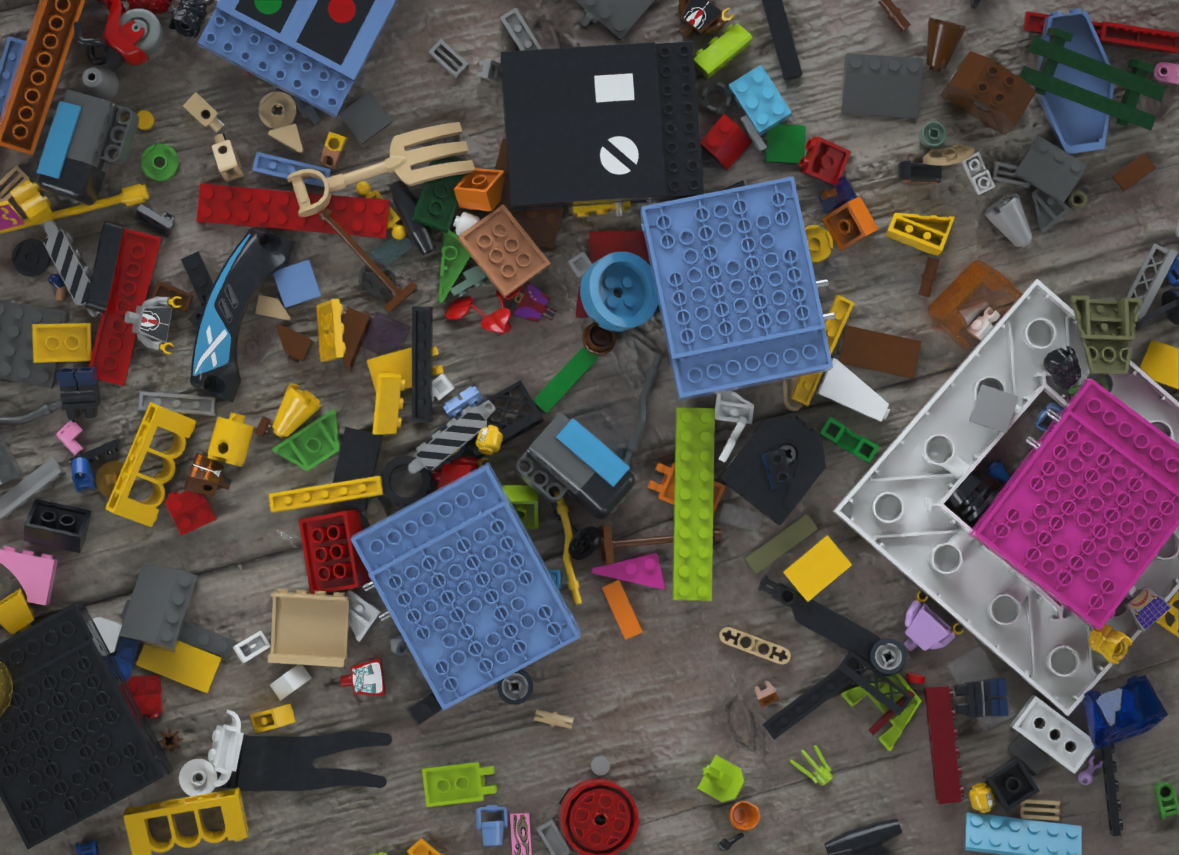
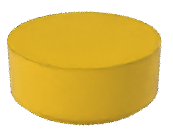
M143 110L137 113L139 117L137 127L139 129L149 130L154 126L155 119L149 111Z

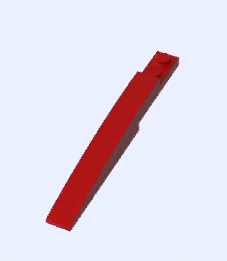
M1026 11L1023 31L1043 34L1045 17L1050 15ZM1091 21L1101 45L1179 54V33L1105 21L1102 23Z

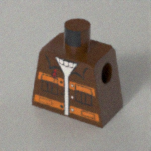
M196 453L183 490L213 496L217 486L229 490L232 479L221 476L224 469L222 464Z

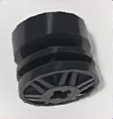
M973 471L946 500L953 509L961 504L964 506L960 512L961 516L965 515L968 511L970 512L965 518L968 523L982 515L997 494L992 490L985 495L989 489L988 485L979 490L977 487L981 479Z

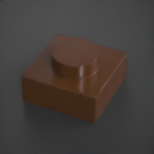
M262 416L255 434L262 437L265 434L268 435L273 425L270 423L271 419Z

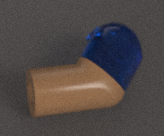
M52 274L49 276L48 281L57 289L55 300L64 302L67 287L59 274Z

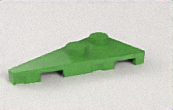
M450 230L448 233L443 232L438 302L441 304L444 303L451 291L450 289L453 288L471 258V255L457 239L459 235Z

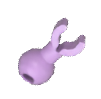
M1091 756L1088 759L1089 766L1087 769L1081 771L1078 775L1079 782L1082 785L1091 784L1093 772L1096 768H1100L1103 765V761L1093 766L1095 756Z

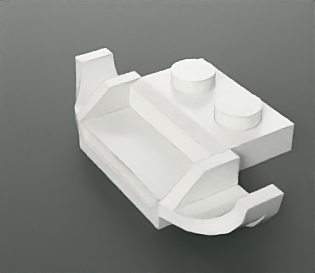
M228 709L226 713L232 717V724L216 726V730L212 734V749L208 753L209 762L215 766L214 770L221 772L220 778L211 783L214 787L224 785L229 780L232 771L236 772L244 733L240 732V718L235 712Z

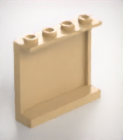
M277 589L276 592L271 593V596H273L271 654L268 655V663L330 667L347 666L350 596H345L344 592H334L333 595H326V591H315L314 594H307V590H296L295 593H289L288 589Z

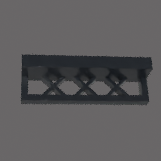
M853 651L849 652L837 668L898 716L901 715L913 698L883 674L877 672L874 667ZM851 656L858 660L859 669L852 670L845 665ZM871 670L874 673L875 681H866L862 676V671ZM877 683H888L890 693L879 691ZM892 687L898 692H892ZM893 694H902L907 698L901 707L894 702Z

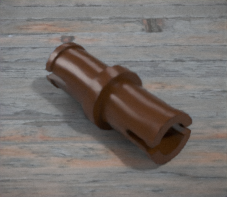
M880 0L878 2L889 15L888 19H892L901 32L911 25L900 12L901 9L897 8L891 0Z
M927 257L925 271L921 275L922 282L918 295L930 297L933 282L937 278L935 274L940 260Z

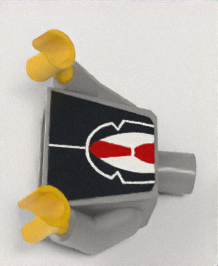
M175 296L172 299L170 297H154L146 300L142 306L136 307L135 313L126 312L125 322L133 324L132 332L137 334V338L147 348L157 351L163 350L165 354L172 355L171 352H166V348L168 346L174 347V345L166 342L173 307H182L181 305L177 306L175 300L177 298L182 299V297Z

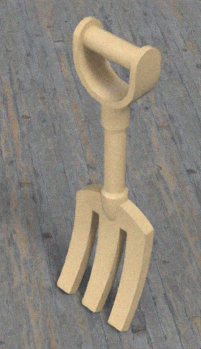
M460 122L431 126L394 136L390 145L389 158L349 173H340L325 178L317 170L303 169L289 174L287 179L288 182H292L300 207L298 211L299 217L311 216L324 210L330 202L332 192L384 173L395 172L399 179L409 186L443 177L472 173L475 170L472 160L450 162L411 170L412 167L427 162L466 154L469 151L466 141L437 144L405 151L406 148L421 143L460 135L462 133ZM304 179H318L325 185L323 197L313 205H311Z

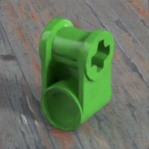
M1157 782L1154 785L1153 791L1160 818L1166 820V817L1176 814L1179 816V803L1174 788L1167 782ZM1167 786V794L1161 796V788Z

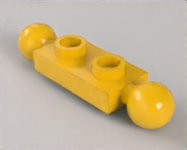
M360 181L357 183L355 190L358 195L365 196V198L385 200L377 190L372 193L370 192L371 187L368 182ZM390 207L387 231L391 228L392 236L396 240H402L406 237L407 231L404 226L397 224L401 219Z

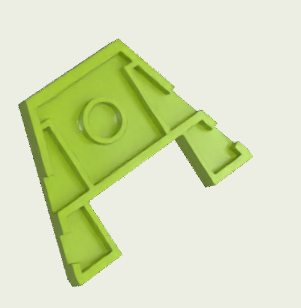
M899 673L885 677L906 693L910 690L915 696L900 716L895 714L889 720L892 726L878 737L879 741L889 752L893 749L897 739L901 736L902 731L922 701ZM877 683L879 691L890 693L888 683ZM859 685L840 693L851 707L868 695L883 714L889 710V708ZM892 687V692H898ZM893 694L895 703L903 697L902 694Z

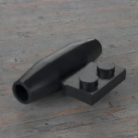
M402 180L391 184L389 188L396 211L409 237L422 255L434 251L436 246L430 227L411 220L418 197L417 199Z
M898 819L878 821L844 832L825 842L824 845L828 855H889L888 850L882 844L902 834Z

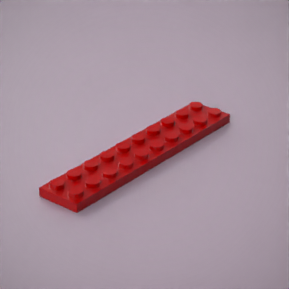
M200 183L197 222L338 235L325 220L320 221L321 218L318 215L322 211L311 216L299 217L298 211L300 207L293 191ZM308 193L311 205L317 203L324 194ZM331 195L330 202L326 208L332 211L330 215L349 236L387 238L390 200Z

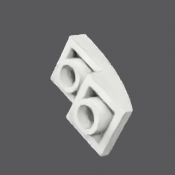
M978 151L970 158L961 162L977 195L995 187L989 170L986 169Z

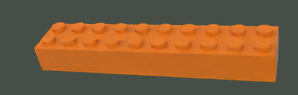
M85 0L39 1L0 118V146L29 155L34 154L74 35V23L79 20Z

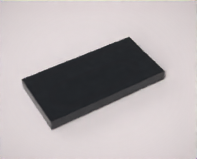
M345 427L333 483L374 477L383 435H375L372 432ZM369 498L338 502L336 504L366 510Z

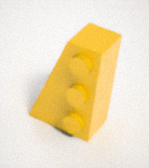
M894 213L885 237L938 257L944 248L955 217Z

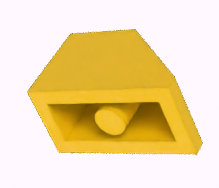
M291 704L250 714L255 733L279 728L295 722Z

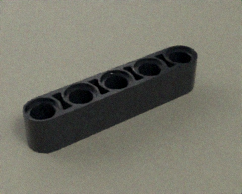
M107 220L103 223L85 309L101 313L106 311L124 225Z

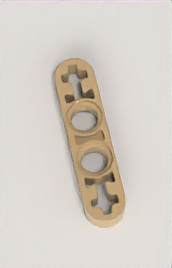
M724 627L719 632L720 640L729 646L782 665L790 660V652L785 647L731 627ZM730 630L733 636H737V633H740L737 645L733 644L735 641L729 638L728 641H725V637L722 636L723 632L727 633ZM743 637L751 639V645L748 648H744L740 644V640ZM763 643L769 646V652L764 655L758 651V647ZM773 646L776 647L775 651L778 653L784 650L787 658L782 659V661H779V657L773 655V658H769Z

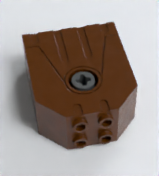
M970 51L961 61L940 96L945 99L947 98L954 105L961 109L963 108L967 113L982 120L993 129H997L1001 134L1006 135L1016 126L1036 91L1023 78L1014 75L1010 70L995 63L994 60Z

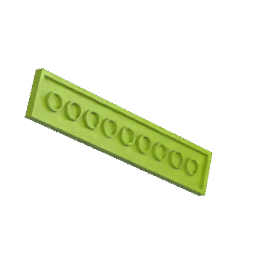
M676 408L672 600L712 601L714 408Z

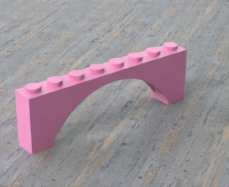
M8 546L0 549V563L18 579L27 595V602L45 606L49 605L58 560L53 559V555L42 553L41 556H36L34 551L23 550L22 553L15 552V548Z

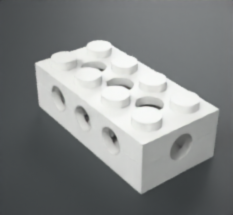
M1034 695L1029 698L1009 725L1074 774L1098 744V742ZM1040 717L1042 724L1039 727H1035L1034 721ZM1056 729L1057 736L1051 739L1050 732ZM1068 741H1072L1073 746L1067 751L1065 745Z

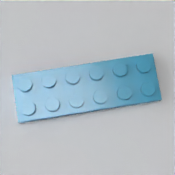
M967 812L965 815V850L1000 855H1082V828L1077 825Z

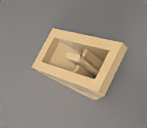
M296 123L268 132V135L302 155L304 154V147Z

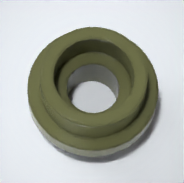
M1075 190L1068 196V204L1073 209H1081L1087 203L1086 194L1080 190ZM1074 197H1079L1080 203H1075Z

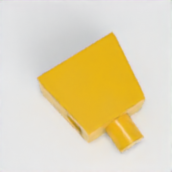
M21 588L0 601V624L10 634H14L19 630L22 632L32 627L30 623L34 620L35 615Z

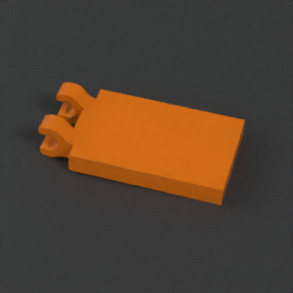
M657 463L655 470L664 474L660 484L650 480L647 487L659 492L657 498L674 505L675 463H672L671 468ZM714 481L713 514L726 487Z

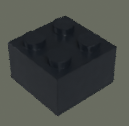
M1017 756L983 776L988 785L993 789L1001 806L1007 812L1040 791Z

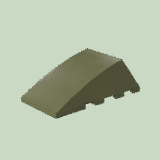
M1070 296L1090 374L1127 375L1132 354L1131 345L1135 338V325L1139 318L1138 309L1142 303V298L1098 300L1089 299V296Z

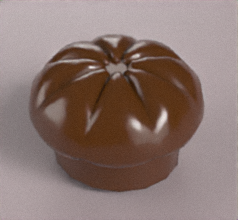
M596 322L584 329L582 342L585 349L591 354L605 355L614 348L616 337L614 331L606 330Z

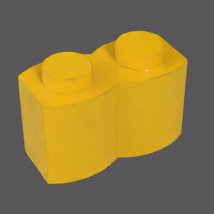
M28 179L11 190L10 194L29 221L35 224L52 212L50 209L52 204L46 195L44 197L40 195L42 191L37 183L34 182L32 184Z

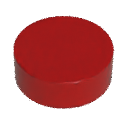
M912 672L906 673V681L915 684L925 683V675Z

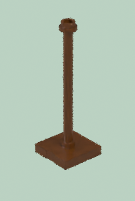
M326 208L318 215L321 218L320 221L325 220L389 289L393 299L384 308L391 313L418 288L417 285L411 281L403 290L400 287L397 288L330 215L332 211Z
M611 525L599 526L602 564H614L613 550L615 548L673 543L674 535L615 540L612 538ZM713 528V541L718 542V540H721V530Z

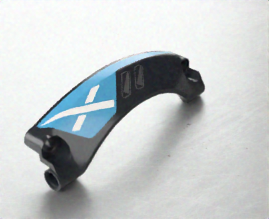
M251 228L236 246L215 280L200 318L192 357L190 377L192 386L233 403L241 384L237 361V344L244 314L260 286L274 272L287 265L296 242L257 228Z

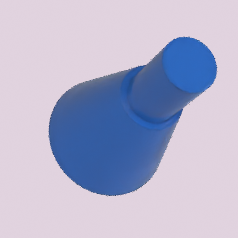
M993 460L987 465V475L1002 484L1007 483L1009 476L1000 460Z

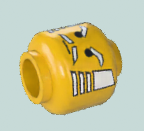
M488 425V427L480 430L476 439V446L479 448V452L493 455V453L500 450L503 434L498 431V427Z
M979 783L972 786V789L969 791L972 808L980 810V813L990 812L991 808L996 804L993 789L987 783Z

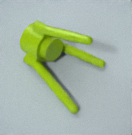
M814 745V749L822 763L819 767L804 750H801V753L815 769L813 774L793 760H790V763L810 777L815 784L818 782L823 786L833 778V775L830 773L831 768L827 765L817 745Z

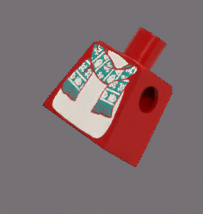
M382 658L351 666V675L340 676L341 687L352 686L353 694L380 696L386 694Z

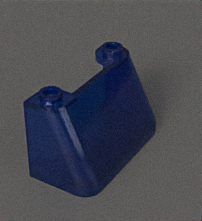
M1137 675L1127 679L1125 686L1102 694L1094 689L1089 690L1082 699L1091 743L1095 749L1144 734L1168 716L1146 675L1137 677Z

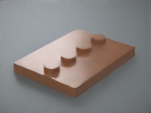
M504 204L457 238L504 298L551 264Z

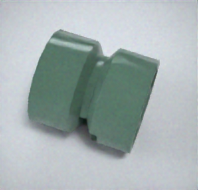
M937 121L927 123L919 133L920 144L927 149L938 148L947 136L945 126Z

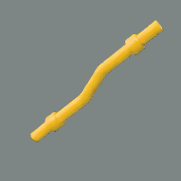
M554 491L555 497H557L559 493ZM562 496L557 502L558 506L556 509L558 515L560 514L566 535L563 562L569 581L567 585L572 592L574 603L577 605L582 603L578 589L580 585L579 581L576 580L571 556L568 551L569 544L573 538V532L567 513L569 512L568 505L565 504Z

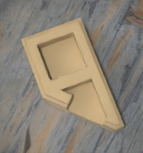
M259 295L255 314L291 321V317L279 299Z

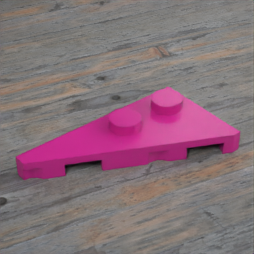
M657 553L592 568L593 574L665 589Z

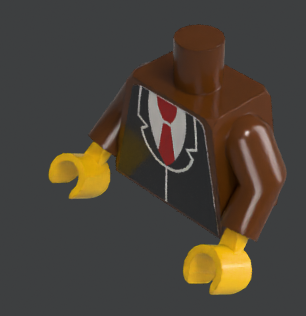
M679 0V19L684 25L678 32L686 39L693 31L699 36L702 34L709 35L720 31L728 20L734 18L736 14H732L731 17L728 16L727 11L730 8L721 11L709 0Z

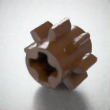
M169 728L168 734L165 732L160 733L163 738L158 743L163 744L162 750L169 748L170 753H172L174 746L178 749L181 748L178 743L183 738H179V730L173 733L172 729ZM173 736L174 743L168 744L167 737Z

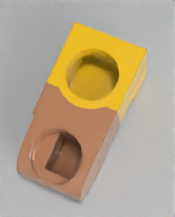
M329 132L319 165L335 170L348 138Z

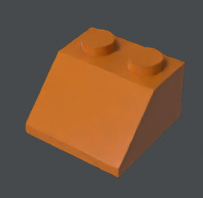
M475 168L472 173H467L454 188L459 208L483 210L486 212L492 211L501 201L505 171Z
M860 196L821 218L839 251L850 247L879 230Z

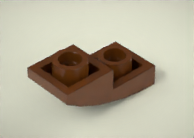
M1143 153L1113 175L1112 179L1124 192L1154 171L1156 167L1146 154Z

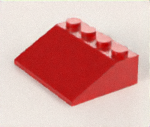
M358 509L298 520L311 594H314L315 591H326L327 593L363 587V585L370 582L369 572L350 540L353 535L362 531Z

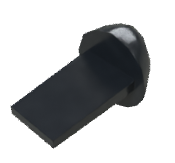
M1170 289L1164 292L1161 299L1162 307L1143 316L1135 329L1139 331L1167 318L1173 324L1179 326V290Z

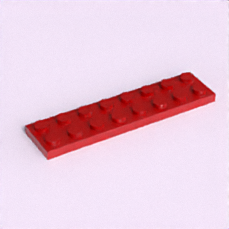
M126 228L123 230L107 308L101 316L89 367H97L98 380L125 386L137 340V334L132 332L133 324L125 322V314L127 311L135 313L136 307L142 306L143 302L147 300L162 241L161 237Z

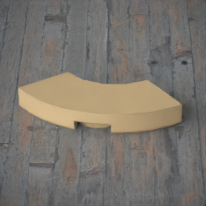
M959 143L945 149L931 148L923 157V164H956L970 158L975 153V148Z

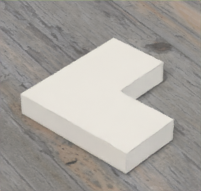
M743 416L740 417L719 456V460L726 462L747 423V419Z

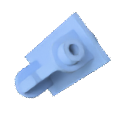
M470 386L460 393L463 398L461 401L455 396L445 403L446 405L443 408L451 420L453 418H460L462 416L461 412L468 406H471V408L477 407L484 400L475 386Z

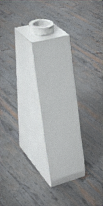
M833 358V368L830 371H826L816 394L878 422H881L882 419L885 420L890 411L888 409L889 404L841 362Z

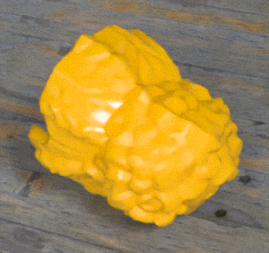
M1104 624L1101 630L1093 629L1088 637L1090 648L1093 651H1097V653L1103 654L1106 660L1113 664H1119V660L1124 658L1128 652V647L1133 643L1129 636H1126L1121 631L1112 629V626Z

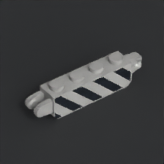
M46 220L44 228L48 237L44 239L43 244L75 304L85 307L92 273L87 265H83L81 261L83 256L79 249L75 250L72 244L74 239L70 232L66 233L63 229H59L56 222ZM87 309L92 317L101 314V312Z
M487 400L477 407L471 408V406L465 408L461 412L463 416L458 420L453 418L446 424L447 429L443 432L438 430L431 436L432 441L428 444L424 442L416 448L418 451L415 454L417 458L408 465L409 472L416 474L424 467L427 470L436 469L473 439L482 428L487 427V418L496 410L495 406Z

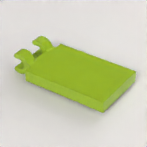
M479 761L422 768L426 807L484 801L485 794H495L497 792L496 784L485 786L484 775L494 774V765L480 767Z

